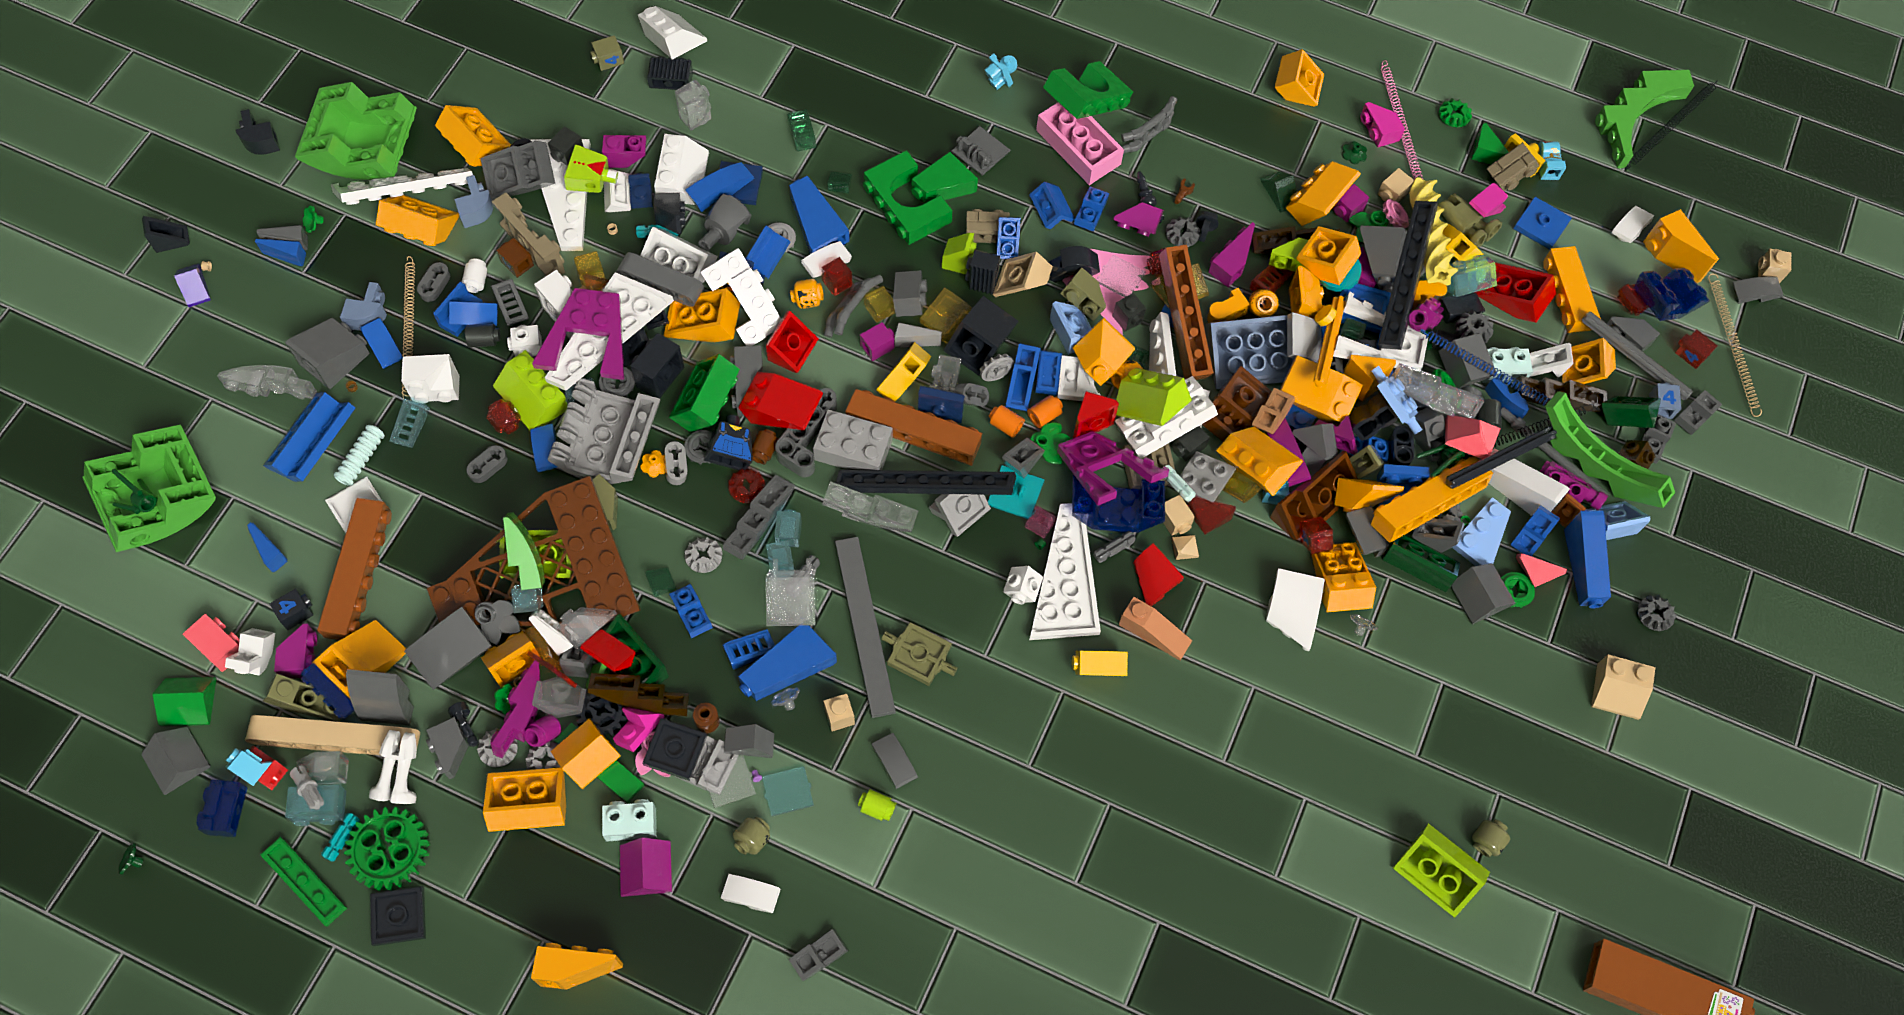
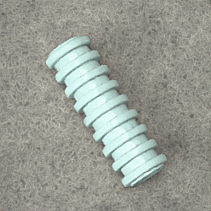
M366 425V431H362V437H358V442L354 443V448L350 449V454L346 455V460L342 461V466H339L338 472L334 473V477L339 482L347 486L353 485V480L357 479V474H360L361 468L365 467L364 462L369 461L368 456L373 455L372 450L377 449L376 445H379L381 443L380 439H383L385 436L379 428L373 425Z

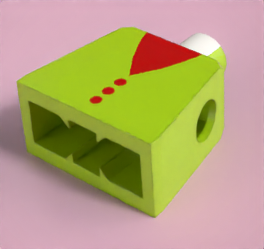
M575 145L564 176L565 188L570 191L599 193L602 191L604 182L617 183L618 171L608 169V158L605 155Z

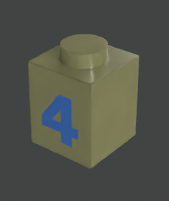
M615 35L591 42L593 51L590 54L593 63H598L601 71L624 64L622 50Z

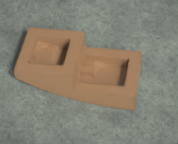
M1274 388L1265 406H1261L1252 426L1273 435L1296 400L1295 397Z

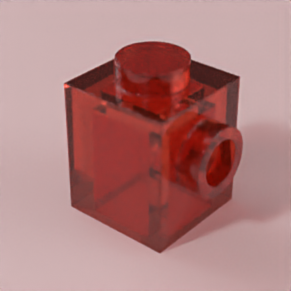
M840 257L821 267L822 281L834 296L852 286V271Z

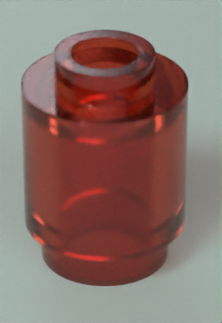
M1626 284L1619 289L1617 299L1630 313L1638 316L1649 308L1648 298L1635 284Z

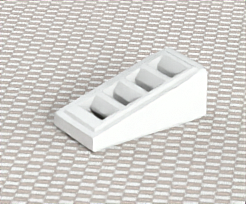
M536 608L529 617L531 623L558 656L573 647L578 639L540 608Z

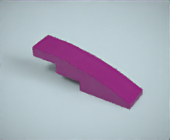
M1284 418L1273 435L1265 433L1303 461L1287 480V484L1290 487L1311 480V475L1286 418Z

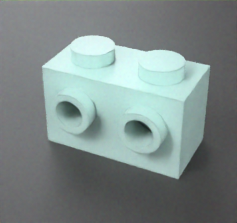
M1492 347L1487 349L1494 367L1508 374L1502 380L1503 383L1508 376H1512L1515 379L1521 375L1529 378L1533 373L1529 349H1520L1519 347L1509 349ZM1489 377L1487 379L1482 380V382L1489 383L1490 380L1495 377Z
M646 799L634 801V804L614 801L610 802L607 806H602V836L606 842L633 840L642 837L657 838L656 807L654 803Z

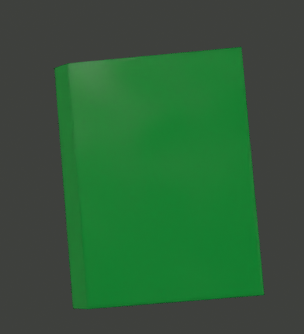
M165 678L152 694L158 725H210L217 678Z

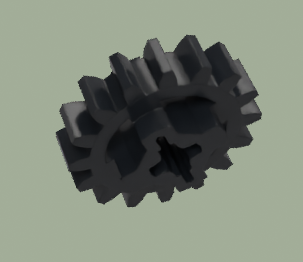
M583 694L582 696L585 701L577 702L578 708L581 709L575 712L576 717L580 718L576 721L579 727L587 721V714L593 717L591 721L605 737L606 734H610L613 738L615 736L614 731L622 729L621 723L626 724L628 722L622 708H626L624 705L617 704V712L613 709V702L593 694L590 696Z

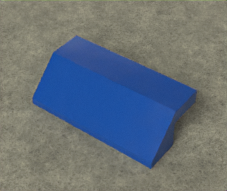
M326 392L316 393L263 466L294 482L303 481L355 410V407L349 402H337Z

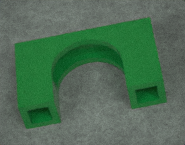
M1100 61L1088 63L1079 81L1065 68L1052 70L1043 86L1076 119L1124 109L1130 103V97L1133 94V91Z
M906 150L865 171L863 187L868 194L871 193L874 197L876 206L879 209H883L888 222L894 224L899 237L905 239L908 245L952 223L953 210L941 195L918 207H906L893 199L892 194L897 188L912 181V178L918 175V164Z

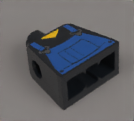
M728 415L726 422L721 421L712 432L703 461L743 472L750 466L753 461L751 431L748 428L739 426L740 418L738 416Z

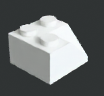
M449 354L403 357L401 381L413 402L424 404L428 401L450 402L451 400H459L460 376Z

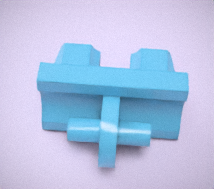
M995 54L989 57L991 64L985 69V73L989 77V83L996 90L1004 84L1010 87L1013 84L1010 73L1017 69V60L1015 57L1008 55L1004 56L999 63Z

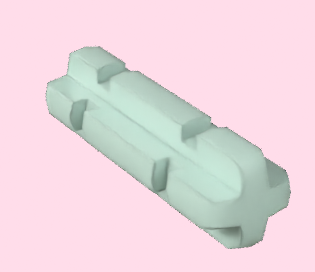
M1166 465L1165 467L1169 468V475L1165 479L1187 502L1191 501L1196 493L1170 465Z

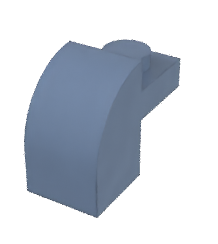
M475 175L466 177L471 195L455 199L464 228L483 223L490 217L493 211L489 190L484 191L482 182L477 183Z
M369 282L364 301L345 300L340 319L351 330L361 331L360 328L378 318H381L382 321L385 320L387 314L382 306L385 302V294L382 292L379 284Z

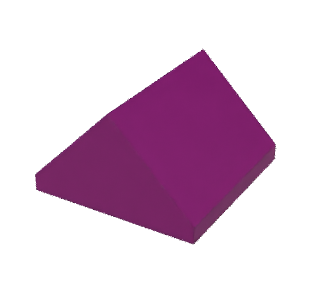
M642 837L620 845L621 897L672 892L671 841Z

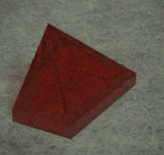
M1198 497L1192 498L1187 505L1195 516L1194 520L1204 535L1230 521L1236 510V506L1215 501L1213 503Z

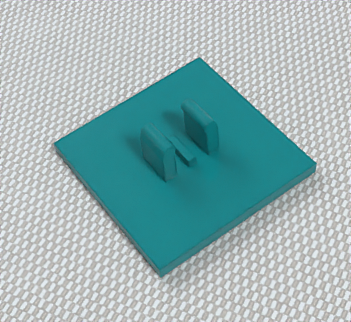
M1002 465L999 472L1014 471ZM1015 473L1016 481L1012 495H990L988 504L991 507L1030 520L1044 479L1030 474L1022 478Z

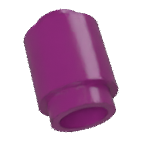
M553 715L543 716L530 724L525 730L524 737L526 742L533 747L545 745L560 735V722Z

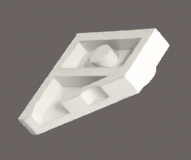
M1062 356L1057 398L1083 401L1086 391L1100 395L1094 386V379L1084 370L1078 357Z

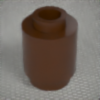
M768 429L758 431L752 444L753 461L763 465L770 461L775 451L776 443L779 440L776 437V433Z
M702 703L694 709L693 719L699 731L711 733L718 728L720 719L714 705Z

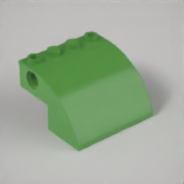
M352 82L319 88L295 157L318 170L345 178L372 180L394 177L398 170L397 166L400 157L403 155L405 142L409 137V130L414 121L417 107L410 103L400 92L368 98Z
M181 425L132 435L131 452L84 462V483L116 552L150 544L180 531L203 515L216 498ZM112 469H116L140 490L143 489L137 480L142 479L152 494L157 497L154 509L149 512L140 511L139 514H135L130 510L114 507L112 505L113 502L132 505L130 496L133 491L112 473Z

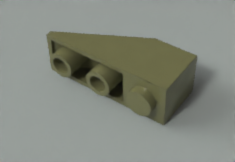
M276 674L272 679L263 702L289 711L333 722H340L349 701L343 697Z

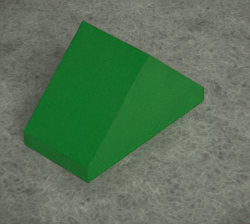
M1484 123L1476 136L1472 160L1492 165L1509 151L1487 123Z

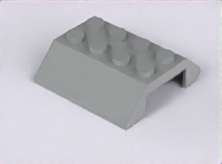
M578 380L572 397L585 406H580L575 402L568 403V409L565 411L560 429L557 432V437L570 444V447L560 442H554L553 449H551L548 456V461L571 474L583 477L591 476L592 479L600 474L610 484L632 481L660 399L638 393L636 400L598 391L595 388L594 381Z

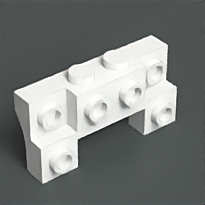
M739 248L700 271L712 291L728 282L750 317V320L736 328L746 346L755 345L776 330L782 319L772 304V301L775 299L768 288L766 290L763 289L760 284L763 281L757 269L752 271Z
M1193 376L1185 379L1192 401L1163 426L1125 417L1115 420L1119 431L1125 437L1137 457L1142 459L1218 415L1215 405L1205 395L1203 388Z

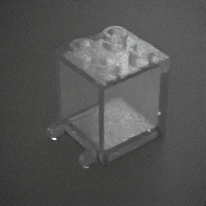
M806 558V569L778 570V559H773V570H769L765 578L766 626L815 625L817 620L816 569H812L811 558Z

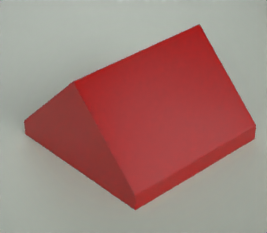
M789 310L766 344L768 361L791 372L798 373L819 338Z
M1086 391L1077 417L1073 439L1092 431L1097 433L1114 425L1119 406L1118 401Z

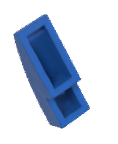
M740 162L702 178L685 191L697 208L703 212L715 203L722 194L733 195L755 178L744 164Z
M1019 344L1006 408L1027 412L1041 348Z

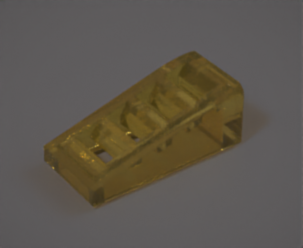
M533 625L525 630L526 636L533 643L543 660L558 672L562 670L560 656L554 652Z

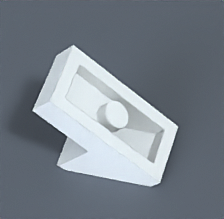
M1566 343L1530 353L1533 373L1530 376L1552 371L1557 377L1562 376L1573 365L1571 344Z

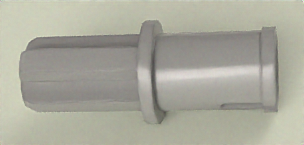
M299 766L301 773H299L296 767L293 768L290 772V777L298 787V795L303 796L310 809L319 810L324 805V800L317 790V782L310 778L305 766Z

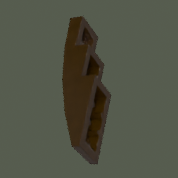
M1294 226L1253 233L1254 253L1271 255L1273 249L1297 238L1309 240L1317 228L1296 231Z
M1522 375L1516 379L1526 384V386L1533 388V390H1537L1540 394L1547 396L1539 403L1543 395H1540L1539 400L1536 401L1539 393L1532 399L1536 391H1533L1531 397H1528L1532 389L1525 395L1529 387H1526L1524 393H1521L1525 385L1518 391L1522 383H1519L1516 392L1518 391L1526 401L1543 405L1546 398L1552 399L1557 392H1564L1573 409L1576 408L1578 410L1579 406H1582L1586 411L1593 409L1592 412H1603L1602 403L1607 400V391L1573 380L1562 383L1545 377L1538 381Z
M591 673L588 685V693L638 710L687 716L689 693L665 692L664 684L640 683V676L599 673Z

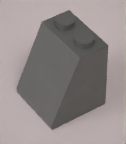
M1361 226L1360 231L1379 290L1391 293L1406 238V231L1404 227Z
M333 318L285 342L298 364L329 390L370 354L365 346L367 342L359 334L353 335L351 329L344 322L338 323Z

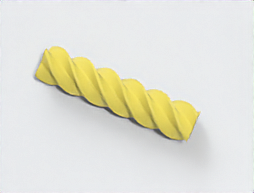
M1419 177L1414 180L1409 192L1412 209L1415 201L1437 202V199L1441 196V194L1433 191L1437 180L1425 181ZM1438 207L1423 264L1428 283L1440 282L1444 285H1450L1451 276L1458 271V268H1454L1449 264L1455 254L1446 249L1451 238L1446 237L1442 233L1448 223L1442 222L1439 219L1444 208Z

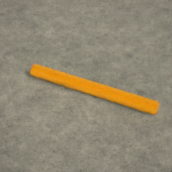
M1343 296L1334 297L1331 306L1337 311L1334 320L1326 325L1313 380L1318 388L1320 386L1324 387L1327 384L1345 307Z

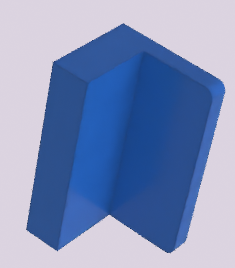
M1043 182L1029 194L1045 228L1052 229L1062 219L1070 222L1075 220L1058 186Z
M765 226L746 259L754 262L753 270L757 269L759 274L765 275L769 279L791 242L774 232L770 227Z
M459 282L434 312L439 327L456 337L459 336L466 325L449 324V302L483 303V300L469 293L462 282Z

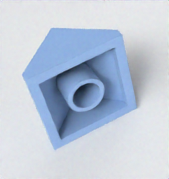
M1057 301L1052 304L1050 321L1068 355L1075 352L1073 346L1092 328L1084 313L1076 306Z
M1626 501L1604 505L1599 510L1594 508L1585 510L1604 511L1606 540L1638 534L1650 522L1649 515Z

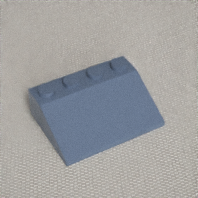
M1287 315L1205 324V334L1216 389H1221L1240 366L1245 368L1263 384L1284 382L1295 359L1287 357Z

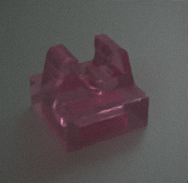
M1037 506L1026 522L1025 527L1045 539L1057 521V517Z

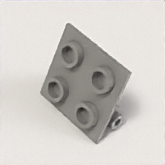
M1196 451L1180 474V477L1196 493V496L1214 503L1235 472L1236 467Z

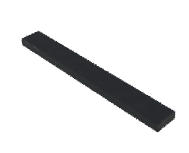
M1415 201L1378 342L1379 348L1402 350L1409 315L1411 314L1438 208L1436 201Z
M839 470L834 489L836 492L1012 495L1016 474L1015 472Z

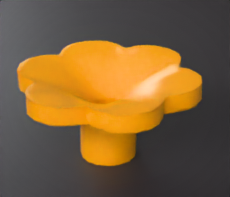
M655 450L651 454H645L642 457L641 470L644 473H648L652 478L657 477L659 474H665L664 455L660 451Z

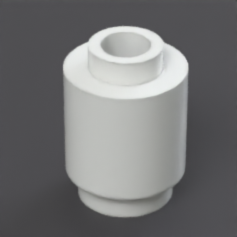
M470 259L465 265L462 283L465 284L468 292L476 293L484 289L487 274L486 263L479 259Z

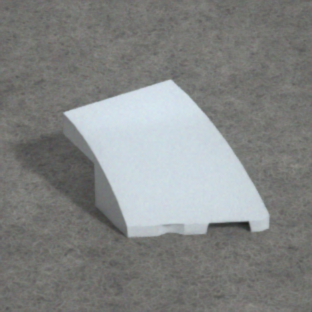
M1278 569L1274 591L1269 600L1266 622L1274 628L1280 629L1286 637L1294 639L1303 646L1305 651H1310L1325 579Z

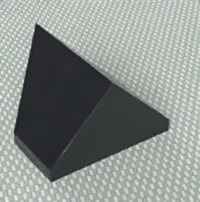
M147 216L142 217L144 236L156 253L185 247L190 244L186 225Z

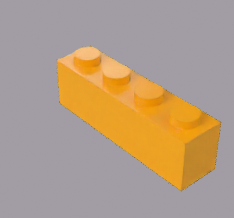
M1575 246L1550 249L1544 258L1543 266L1548 274L1554 275L1556 305L1560 308L1562 322L1566 325L1568 333L1591 331L1592 329L1582 322V318L1589 311L1599 318L1600 315Z

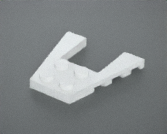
M1349 292L1343 312L1383 327L1386 312L1384 315L1372 309L1373 305L1367 301L1362 303L1353 298L1354 294ZM1407 326L1402 350L1382 348L1377 350L1339 335L1333 356L1349 359L1351 355L1396 360L1394 368L1419 372L1423 367L1428 338L1426 339V335Z

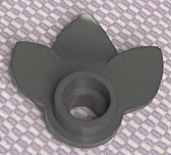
M498 600L494 603L484 601L475 609V618L481 624L482 632L491 643L496 645L500 642L502 632L518 633L520 631L519 622L512 615L516 606L507 600ZM485 609L491 613V616L485 613Z

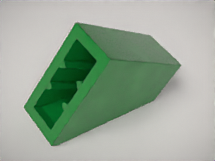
M949 152L912 178L911 191L914 197L920 199L924 204L940 195L944 200L975 193L977 191L978 178Z

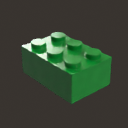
M720 354L696 362L669 418L689 432L713 426L719 418L718 413L721 407L728 400L730 388L738 380L736 376L740 369Z

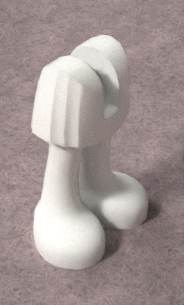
M388 731L379 752L384 757L381 775L377 785L369 790V798L378 801L390 800L391 803L399 804L416 803V793L408 790L407 787L411 760L416 758L417 752L414 733L405 732L400 744V732ZM398 760L396 779L392 791L390 788L391 776L395 761Z

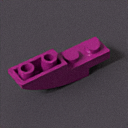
M536 661L532 663L530 668L527 667L523 671L521 682L510 691L508 700L511 710L506 714L504 725L500 731L497 730L491 738L490 744L493 755L501 759L515 739L525 742V730L530 724L535 722L541 699V675L539 663Z

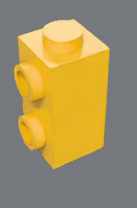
M1076 650V655L1072 656V669L1075 670L1076 675L1127 676L1128 652Z

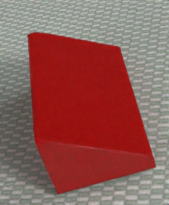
M603 629L597 631L580 647L584 652L614 672L631 667L635 656L633 649Z

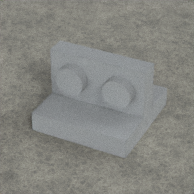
M941 494L929 506L932 514L945 520L951 533L957 537L991 509L984 495Z

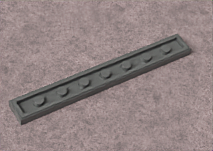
M858 537L835 541L871 716L876 718L896 714Z

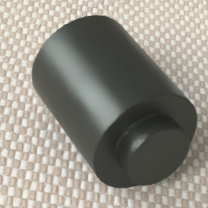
M495 324L466 325V344L468 347L496 346L497 341L501 339L500 329L496 328Z
M1495 399L1480 401L1478 404V420L1496 426L1501 430V402Z

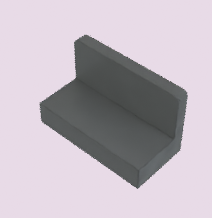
M1372 506L1348 512L1346 519L1362 554L1374 553L1375 557L1384 555L1390 546L1388 541L1371 526L1374 517Z

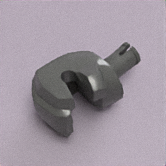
M722 194L711 211L705 215V228L708 233L699 240V246L709 251L717 242L722 245L730 244L737 234V228L742 223L748 225L752 215L747 207L733 195Z

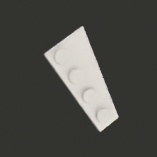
M1160 312L1156 319L1152 320L1149 328V371L1176 376L1169 316L1166 313Z

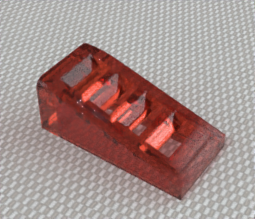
M1270 265L1251 281L1249 288L1253 292L1258 289H1266L1274 293L1293 275V272L1279 269L1284 273L1282 275L1276 270L1275 266ZM1273 272L1276 276L1279 277V279H1277L1271 273Z

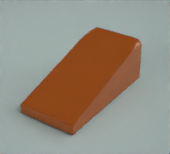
M1567 494L1552 513L1560 518L1558 522L1566 528L1578 513L1585 511L1586 508L1570 494Z

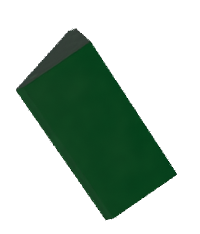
M1403 535L1391 542L1383 558V561L1444 592H1447L1455 582L1460 568V562L1407 535Z
M618 614L606 632L633 649L635 656L631 667L616 671V673L619 675L640 676V683H662L669 677L665 665L622 615Z

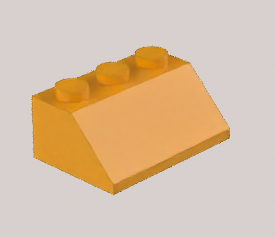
M445 105L435 124L441 135L449 140L453 148L466 159L465 161L469 165L474 167L482 166L480 158L511 146L478 108Z
M1333 161L1326 165L1322 163L1314 169V175L1302 183L1301 186L1303 188L1290 197L1291 202L1286 209L1301 226L1328 214L1361 173L1358 170Z
M402 195L379 200L376 225L383 227L386 232L403 234L404 238L418 239L423 241L425 245L436 246V244L446 241L459 218V213Z
M1256 427L1231 433L1216 450L1226 463L1236 467L1237 471L1271 496L1276 494L1303 463L1302 459Z
M560 767L488 773L483 806V815L488 832L565 825L566 793L564 770Z

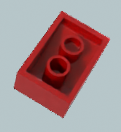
M1493 262L1494 268L1481 279L1473 293H1477L1481 299L1517 319L1537 323L1556 295L1554 275Z
M757 372L738 408L751 424L805 430L823 392L775 373Z

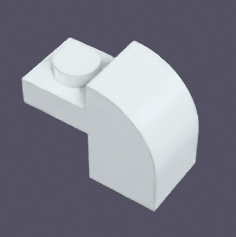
M254 628L240 633L239 650L237 653L226 658L225 667L234 669V672L240 674L261 675L267 668L273 653L275 633Z

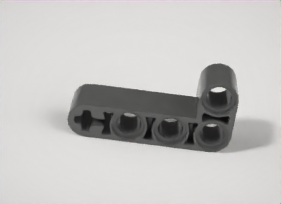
M630 252L626 253L616 271L620 275L671 295L674 301L689 307H693L704 289V285L699 280Z
M830 388L820 390L823 392V395L812 417H817L818 419L810 420L805 430L788 428L775 446L778 462L801 477H809L814 473V455L807 449V446L820 432L827 410L835 412L837 410L836 393ZM798 433H803V434H805V435H803V436H801V437L795 436V435L798 434ZM785 449L791 450L789 453H782ZM803 461L809 462L808 465H800Z

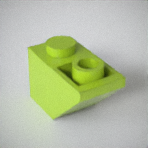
M969 232L948 239L942 259L943 269L963 274L967 273L968 257H973L977 243L974 242V233Z
M1297 238L1273 249L1269 265L1275 266L1278 269L1296 272L1298 266H1303L1296 257L1308 240Z

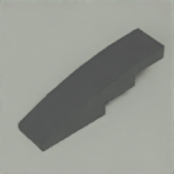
M775 475L751 502L750 509L738 521L736 530L723 543V550L743 560L772 523L792 493L795 485Z

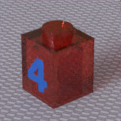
M1696 329L1691 336L1686 334L1678 342L1680 347L1675 353L1697 369L1718 345Z
M1322 516L1300 521V541L1311 554L1332 550L1333 529Z

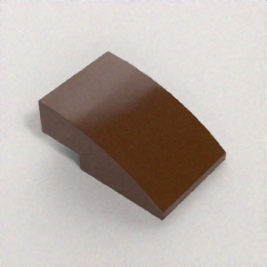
M1240 366L1211 401L1215 405L1218 415L1202 425L1224 442L1231 433L1252 426L1261 406H1265L1272 391L1245 368Z

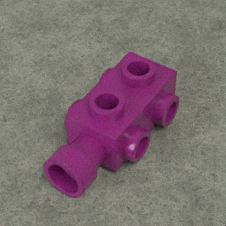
M1433 297L1426 299L1419 309L1414 310L1409 315V326L1420 332V329L1426 331L1429 328L1433 329L1444 317L1441 315L1444 308L1440 307L1441 303Z
M1547 460L1539 471L1570 488L1564 497L1570 494L1579 503L1584 499L1591 503L1590 506L1596 510L1602 507L1609 496L1601 490L1598 492L1591 488L1592 485L1583 478L1576 476L1554 461L1549 462Z

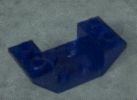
M1685 268L1674 269L1663 279L1657 272H1642L1634 286L1659 321L1680 319L1710 302L1706 296V290L1694 281V275Z
M1073 474L1072 516L1093 530L1139 533L1165 522V481L1158 480L1150 483L1146 479H1142L1140 489L1114 488L1117 490L1116 498L1098 506Z

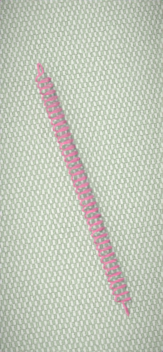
M1383 69V71H1382L1383 77H1384V75H1385V76L1390 75V73H1389V74H1385V73L1388 72V71H1384L1385 69ZM1391 79V80H1385V83H1386V84H1388V85L1394 84V85H1395V83H1393L1394 80H1392V79ZM1391 96L1390 102H1391L1393 111H1394V109H1396V110H1397V109H1401V110H1402V108H1400V107H1399V108H1395V107L1398 106L1399 104L1394 105L1395 103L1399 102L1400 99H1399L1398 97L1395 98V99H1392L1394 96ZM1399 117V119L1404 118L1401 122L1405 121V117ZM1404 145L1406 155L1407 153H1415V149L1405 148L1406 145ZM1409 157L1408 162L1412 171L1413 178L1415 180L1416 178L1414 177L1413 172H1420L1421 174L1420 168H1418L1419 165L1410 164Z

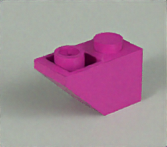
M1370 102L1365 103L1360 114L1361 122L1367 127L1371 140H1374L1377 148L1399 142L1405 128L1397 113Z

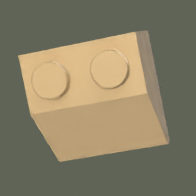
M1607 655L1597 664L1592 707L1637 720L1641 719L1653 690L1655 667Z

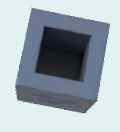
M1657 383L1650 391L1649 397L1661 398L1658 410L1659 415L1667 419H1673L1681 410L1680 386L1669 383Z

